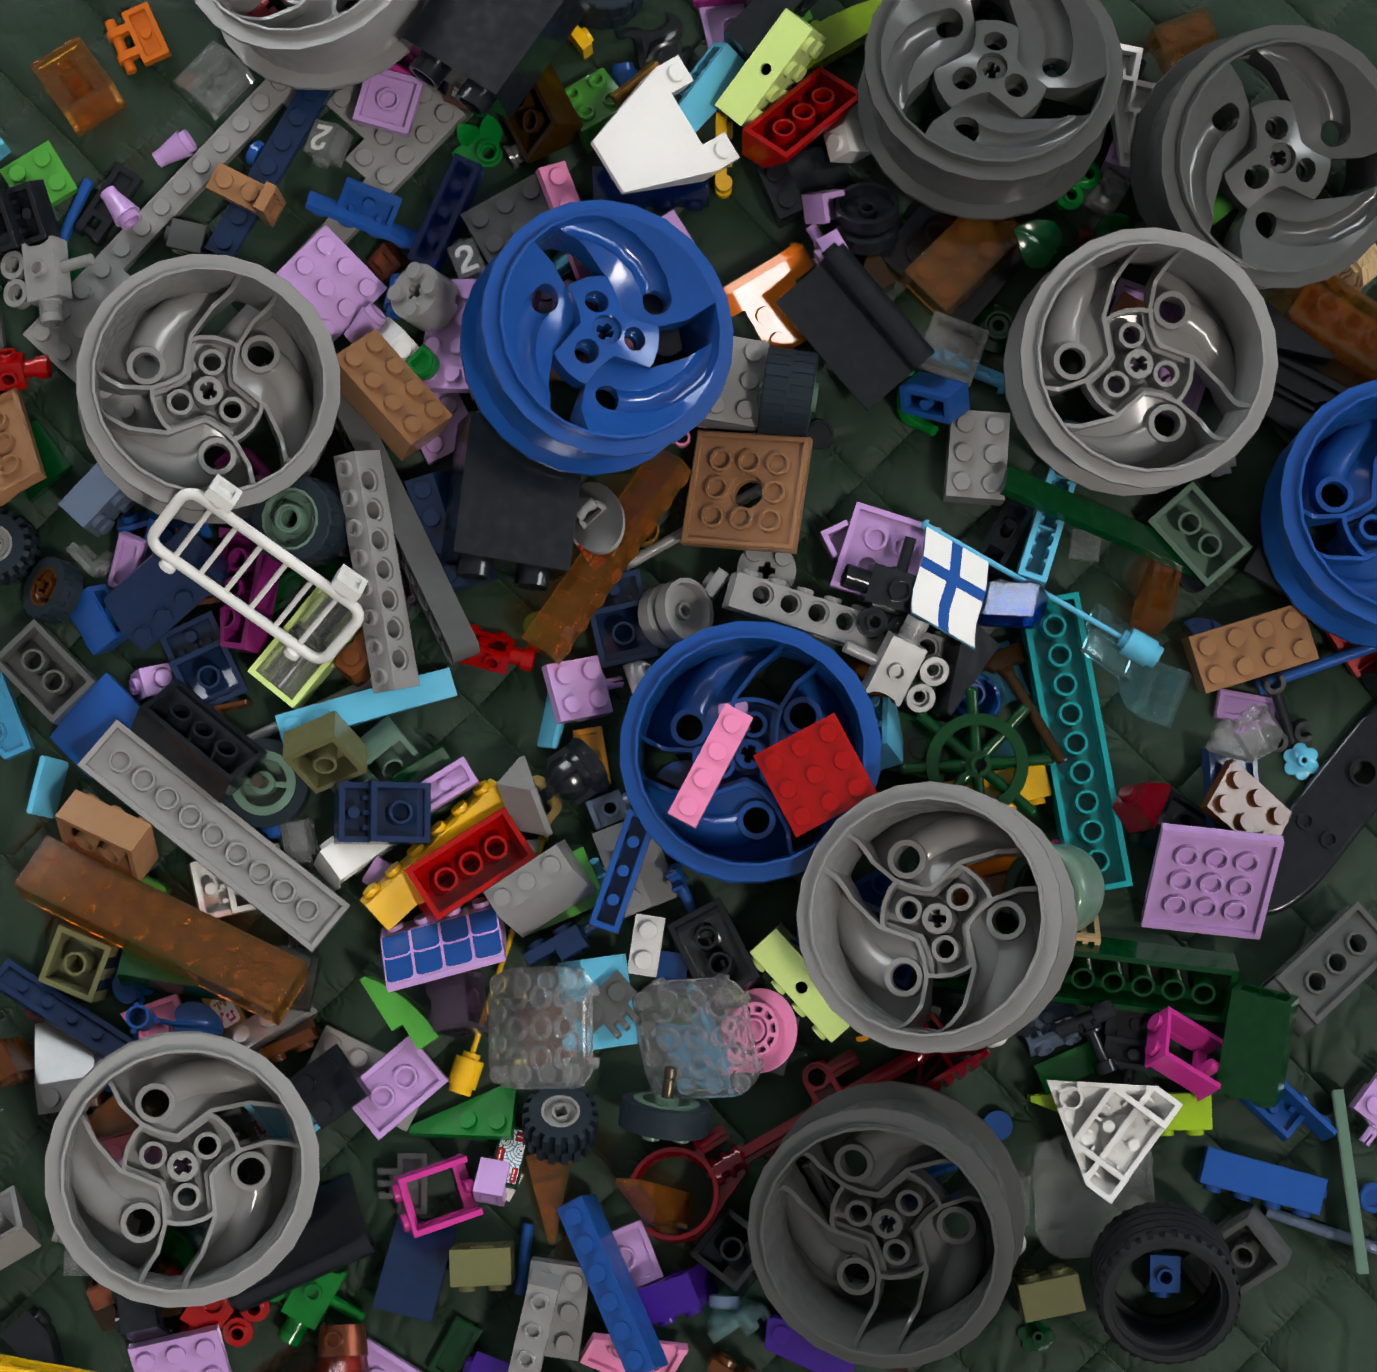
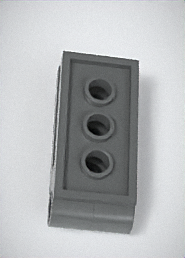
M1358 901L1351 906L1344 907L1278 968L1271 977L1260 985L1263 988L1300 996L1293 1032L1297 1037L1304 1035L1320 1023L1377 968V922Z

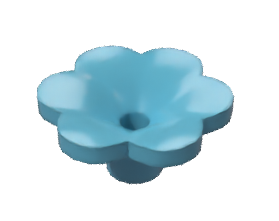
M1296 743L1292 749L1285 750L1283 753V760L1286 762L1284 764L1285 773L1295 775L1298 780H1305L1309 774L1316 773L1319 768V764L1316 761L1318 757L1317 751L1314 748H1307L1304 743Z

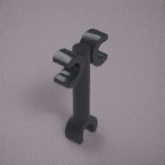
M1277 672L1275 673L1277 682L1274 686L1270 687L1269 681L1265 678L1261 679V686L1271 694L1281 730L1275 728L1268 730L1266 735L1270 739L1279 737V742L1270 746L1273 752L1280 753L1288 745L1296 743L1297 740L1300 742L1312 740L1313 735L1309 732L1300 734V729L1303 726L1309 725L1305 718H1298L1292 723L1282 692L1286 687V679Z

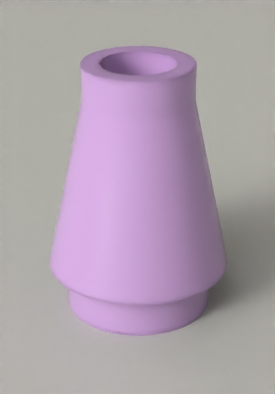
M184 129L181 132L177 130L152 155L157 164L163 168L168 164L193 156V152L198 148L187 130Z
M109 186L102 191L100 197L104 201L117 227L128 230L140 221L139 207L117 191L114 186Z
M370 303L368 306L361 308L350 327L344 332V335L353 344L372 330L376 329L378 331L383 328V323L387 318L375 304Z

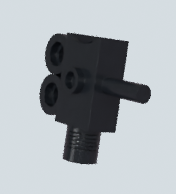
M905 536L896 569L878 563L869 564L868 569L846 564L841 575L840 586L861 592L859 601L870 604V608L863 609L856 619L857 629L863 636L870 638L878 637L883 633L886 636L888 630L898 634V627L903 625L907 615L911 614L912 590L917 575L907 572L917 539ZM884 611L896 614L897 616L888 620ZM872 617H875L878 621L875 628L870 625Z

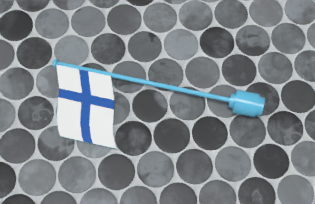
M924 520L921 523V528L925 530L922 561L912 590L911 614L968 647L975 649L976 623L986 593L989 564L1118 638L1117 645L1121 647L1119 653L1140 666L1153 668L1162 655L1164 648L1158 645L1159 641L1135 627L1131 632L1125 630L1121 634L929 524L930 520Z

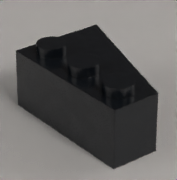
M156 1258L148 1272L160 1274L158 1258ZM111 1290L112 1298L115 1303L117 1302L118 1314L115 1315V1326L117 1332H121L122 1336L136 1343L172 1334V1329H166L163 1320L162 1310L167 1308L131 1301Z

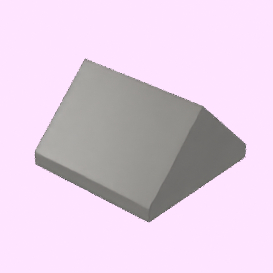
M525 755L521 756L496 783L502 801L520 831L544 836L552 835L553 832Z

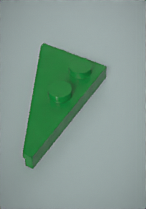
M510 1081L409 1126V1134L418 1137L513 1140L519 1083L518 1081Z

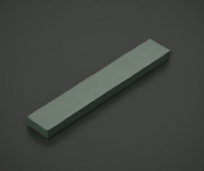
M1344 1089L1333 1090L1331 1093L1336 1128L1338 1130L1337 1136L1356 1272L1358 1275L1369 1274Z

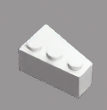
M332 836L319 846L321 851H319L313 865L332 891L335 892L341 888V883L354 874L357 876L361 873L363 868L373 862L376 856L382 857L398 844H334V836Z

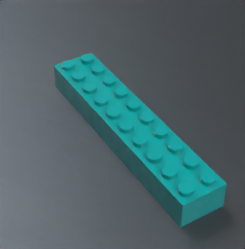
M1079 592L1056 595V597L1082 611ZM1046 597L1020 601L1016 609L1022 642L1028 657L1026 664L1033 703L1067 758L1065 762L1059 765L1055 761L1051 765H1045L1052 792L1051 801L1059 843L1081 848L1095 860L1103 875L1105 890L1133 886L1122 823L1112 808L1117 796L1084 619ZM1040 738L1042 752L1049 753V751L1047 750L1046 746Z

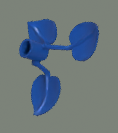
M118 963L112 979V989L120 1002L124 1004L134 1003L126 1012V1022L132 1027L130 1033L133 1035L134 1040L139 1039V1031H148L155 1023L175 1027L173 1032L201 1031L218 1036L223 1033L224 1025L219 1015L213 1009L200 1002L191 1001L179 1005L175 1011L176 1021L156 1017L153 1010L143 1006L145 1002L144 996L151 995L156 990L121 985L117 976ZM107 1085L103 1090L107 1092H112L109 1085Z

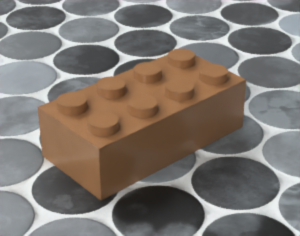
M376 329L336 354L340 366V393L401 461L445 431L453 415Z
M1293 604L1181 638L1199 695L1319 659L1307 618Z

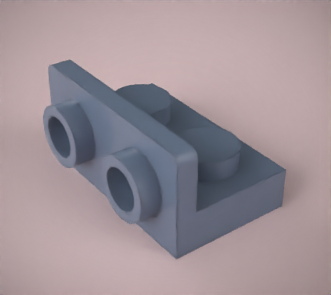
M1049 1002L1035 1019L1034 1029L1029 1037L1023 1036L1031 1057L1048 1055L1056 1047L1064 1044L1073 1045L1082 1039L1078 1032L1060 1039L1053 1020L1073 1013L1074 1016L1080 1014L1076 1004Z

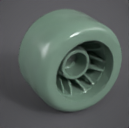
M1052 844L1062 857L1074 887L1078 918L1077 931H1080L1091 924L1101 910L1105 895L1103 875L1095 860L1081 848L1069 844ZM1017 857L1011 864L1006 875L1004 892L1017 887L1037 886L1026 857ZM1008 908L1014 919L1020 923L1018 913L1013 908Z

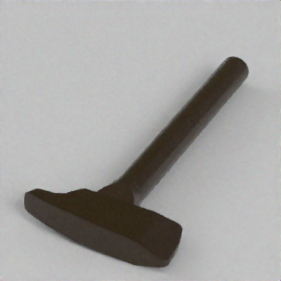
M1014 643L993 654L982 672L998 673L1006 681L1019 704H1027L1029 706L1028 719L1057 765L1062 764L1067 760L1065 754L1015 674L1013 666L1027 662L1028 657L1022 643Z

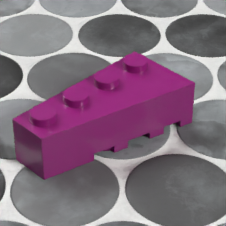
M219 527V538L223 540L231 529ZM239 531L236 532L220 553L229 562L227 580L221 584L224 588L257 547L256 543ZM261 551L229 592L250 605L283 563L272 560L271 557L266 556ZM279 579L254 608L271 621ZM223 602V607L220 608V646L240 652L261 655L267 647L269 633Z

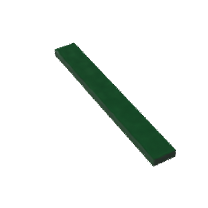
M1011 466L1005 471L1001 495L1200 580L1154 528Z

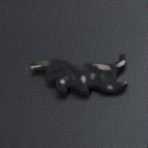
M666 13L669 22L660 30L643 31L638 27H629L617 32L618 40L631 38L635 41L640 70L651 61H658L661 65L679 55L685 67L688 65L691 58V47L688 46L685 52L679 50L678 44L682 36L683 26L679 17L674 13Z

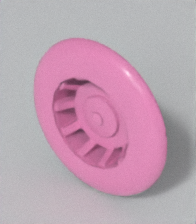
M755 988L743 992L728 1006L723 1017L721 1034L733 1062L738 1067L752 1073H766L778 1068L789 1058L797 1041L798 1026L795 1013L784 997L770 989Z

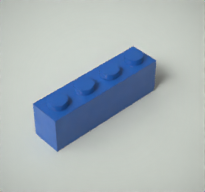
M630 808L627 811L589 922L591 925L617 934L620 932L652 836L643 828L635 811Z
M1207 1145L1204 1146L1196 1179L1198 1182L1204 1183L1202 1188L1204 1190L1220 1194L1221 1189L1233 1191V1198L1250 1202L1251 1197L1263 1200V1206L1280 1210L1281 1205L1293 1208L1292 1214L1305 1218H1310L1311 1213L1320 1215L1328 1179Z

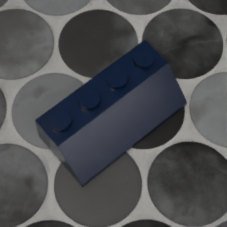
M452 470L432 472L405 481L411 503L439 561L441 558ZM440 561L455 593L499 579L497 572L494 570L491 581L462 579L456 576L457 564Z
M184 525L163 545L172 552H175L191 529ZM196 534L179 557L200 570L215 550ZM155 553L149 556L103 598L121 633L144 652L211 594L177 569L173 574L164 572L159 567L161 558ZM219 554L204 574L221 585L227 580L229 562Z

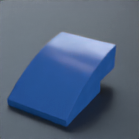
M106 673L72 708L50 738L78 765L116 720L131 730L141 704L113 675Z

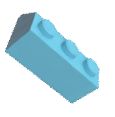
M626 953L558 963L562 1000L567 1003L575 1052L638 1044L636 1024L630 1019L628 1014L624 1019L631 1028L626 1031L617 1023L615 1027L622 1034L617 1039L604 1024L592 1034L572 1012L617 970L630 984ZM631 999L627 1004L633 1010V1002Z

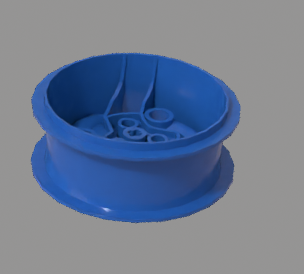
M599 199L569 202L543 212L513 234L503 250L491 259L471 288L462 313L459 349L465 381L477 407L504 441L528 459L557 471L594 476L623 472L651 460L669 444L680 440L705 419L722 394L732 364L734 329L728 298L711 263L692 239L665 218L636 205ZM554 249L570 254L579 260L593 276L577 280L566 288L553 262L543 251ZM535 291H543L550 295L554 304L552 312L544 314L538 313L533 309L531 298ZM645 294L656 295L663 304L662 314L653 315L645 310L643 306V296ZM585 301L592 302L596 307V312L588 309ZM679 328L684 358L650 368L659 348V331L676 330ZM600 332L603 334L601 339L598 337ZM624 338L631 340L634 350L628 348ZM574 351H582L586 356V363L580 362L576 358ZM551 367L563 381L579 390L570 416V422L565 421L551 410V394L549 390ZM597 390H606L613 396L615 400L614 410L607 409L598 403L595 395Z
M1377 379L1351 387L1319 408L1278 456L1264 487L1260 511L1264 553L1276 582L1294 607L1320 629L1349 643L1377 648ZM1329 484L1337 485L1344 497L1343 505L1340 507L1328 506L1322 499V488ZM1336 523L1340 541L1350 556L1326 555L1317 551L1307 527ZM1364 524L1369 525L1374 530L1375 536H1370L1365 532Z
M735 621L702 629L674 644L648 668L630 697L621 727L620 768L627 798L643 828L668 856L697 874L727 883L764 884L794 877L806 870L817 844L835 821L849 810L821 824V833L812 842L794 851L790 828L779 810L778 803L756 761L751 759V763H747L744 761L745 756L741 754L743 749L748 751V747L755 749V755L802 730L795 727L790 721V712L798 705H805L811 708L816 715L815 722L832 713L836 714L872 784L876 788L881 766V735L874 706L857 674L833 649L803 631L773 622ZM781 656L793 659L809 669L808 672L794 682L780 706L762 698H739L754 677ZM731 701V706L735 708V704L747 702L749 712L747 714L751 717L760 718L763 728L758 733L753 734L747 731L730 763V769L724 774L696 829L669 816L668 811L679 790L668 788L646 777L644 746L664 754H692V762L694 764L719 717L718 704ZM686 715L697 717L703 726L701 735L693 741L682 739L676 731L678 721ZM756 807L766 811L769 816L768 828L762 833L757 834L748 831L743 823L744 814L749 809Z

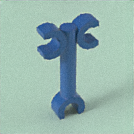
M677 861L668 866L669 871L665 872V877L670 879L672 892H678L689 914L697 910L698 907L686 883L689 881L687 875H684L681 867L682 864Z

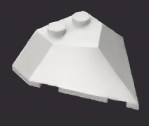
M1047 1080L1085 1185L1112 1204L1183 1104L1159 1086Z

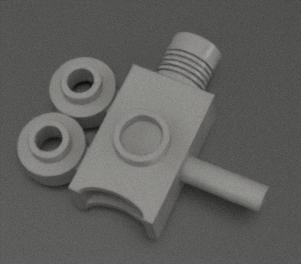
M53 235L49 236L40 245L21 244L22 253L18 251L6 253L0 264L2 275L10 279L3 291L5 303L19 310L26 309L31 304L39 307L41 326L57 327L63 325L62 302L73 299L70 271L94 265L95 258L93 254L89 253L68 259L67 241Z
M908 614L898 634L888 630L876 654L846 641L842 652L870 664L862 681V685L867 693L880 692L886 694L894 705L900 707L904 699L906 705L917 713L926 712L933 707L936 696L930 686H938L946 681L949 675V666L938 655L930 654L926 656L928 651L920 645L930 624L914 615ZM930 665H936V670L933 673L927 672ZM918 673V676L922 681L912 682L914 677ZM918 691H922V697L918 700H915L914 694Z

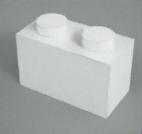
M636 913L628 961V973L657 977L666 918Z

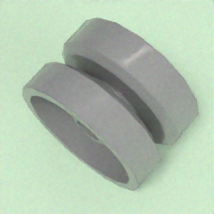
M678 578L668 583L653 586L646 590L639 600V625L644 636L653 645L661 649H670L674 644L713 625L714 611L712 601L704 587L691 578Z

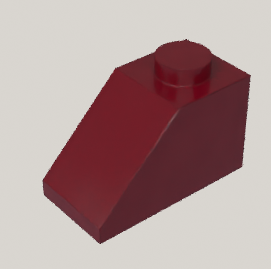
M1151 782L1126 785L1120 788L1112 808L1129 833L1155 829L1172 787L1169 783Z

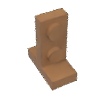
M221 162L217 164L205 186L207 191L259 216L262 223L272 228L286 205V201L276 185L268 181L264 185Z

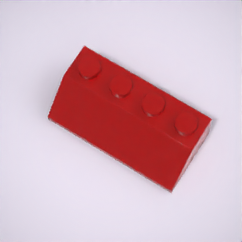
M821 66L818 67L742 129V154L764 169L788 162L858 104V90Z
M503 807L403 871L415 902L432 926L537 856L505 807Z

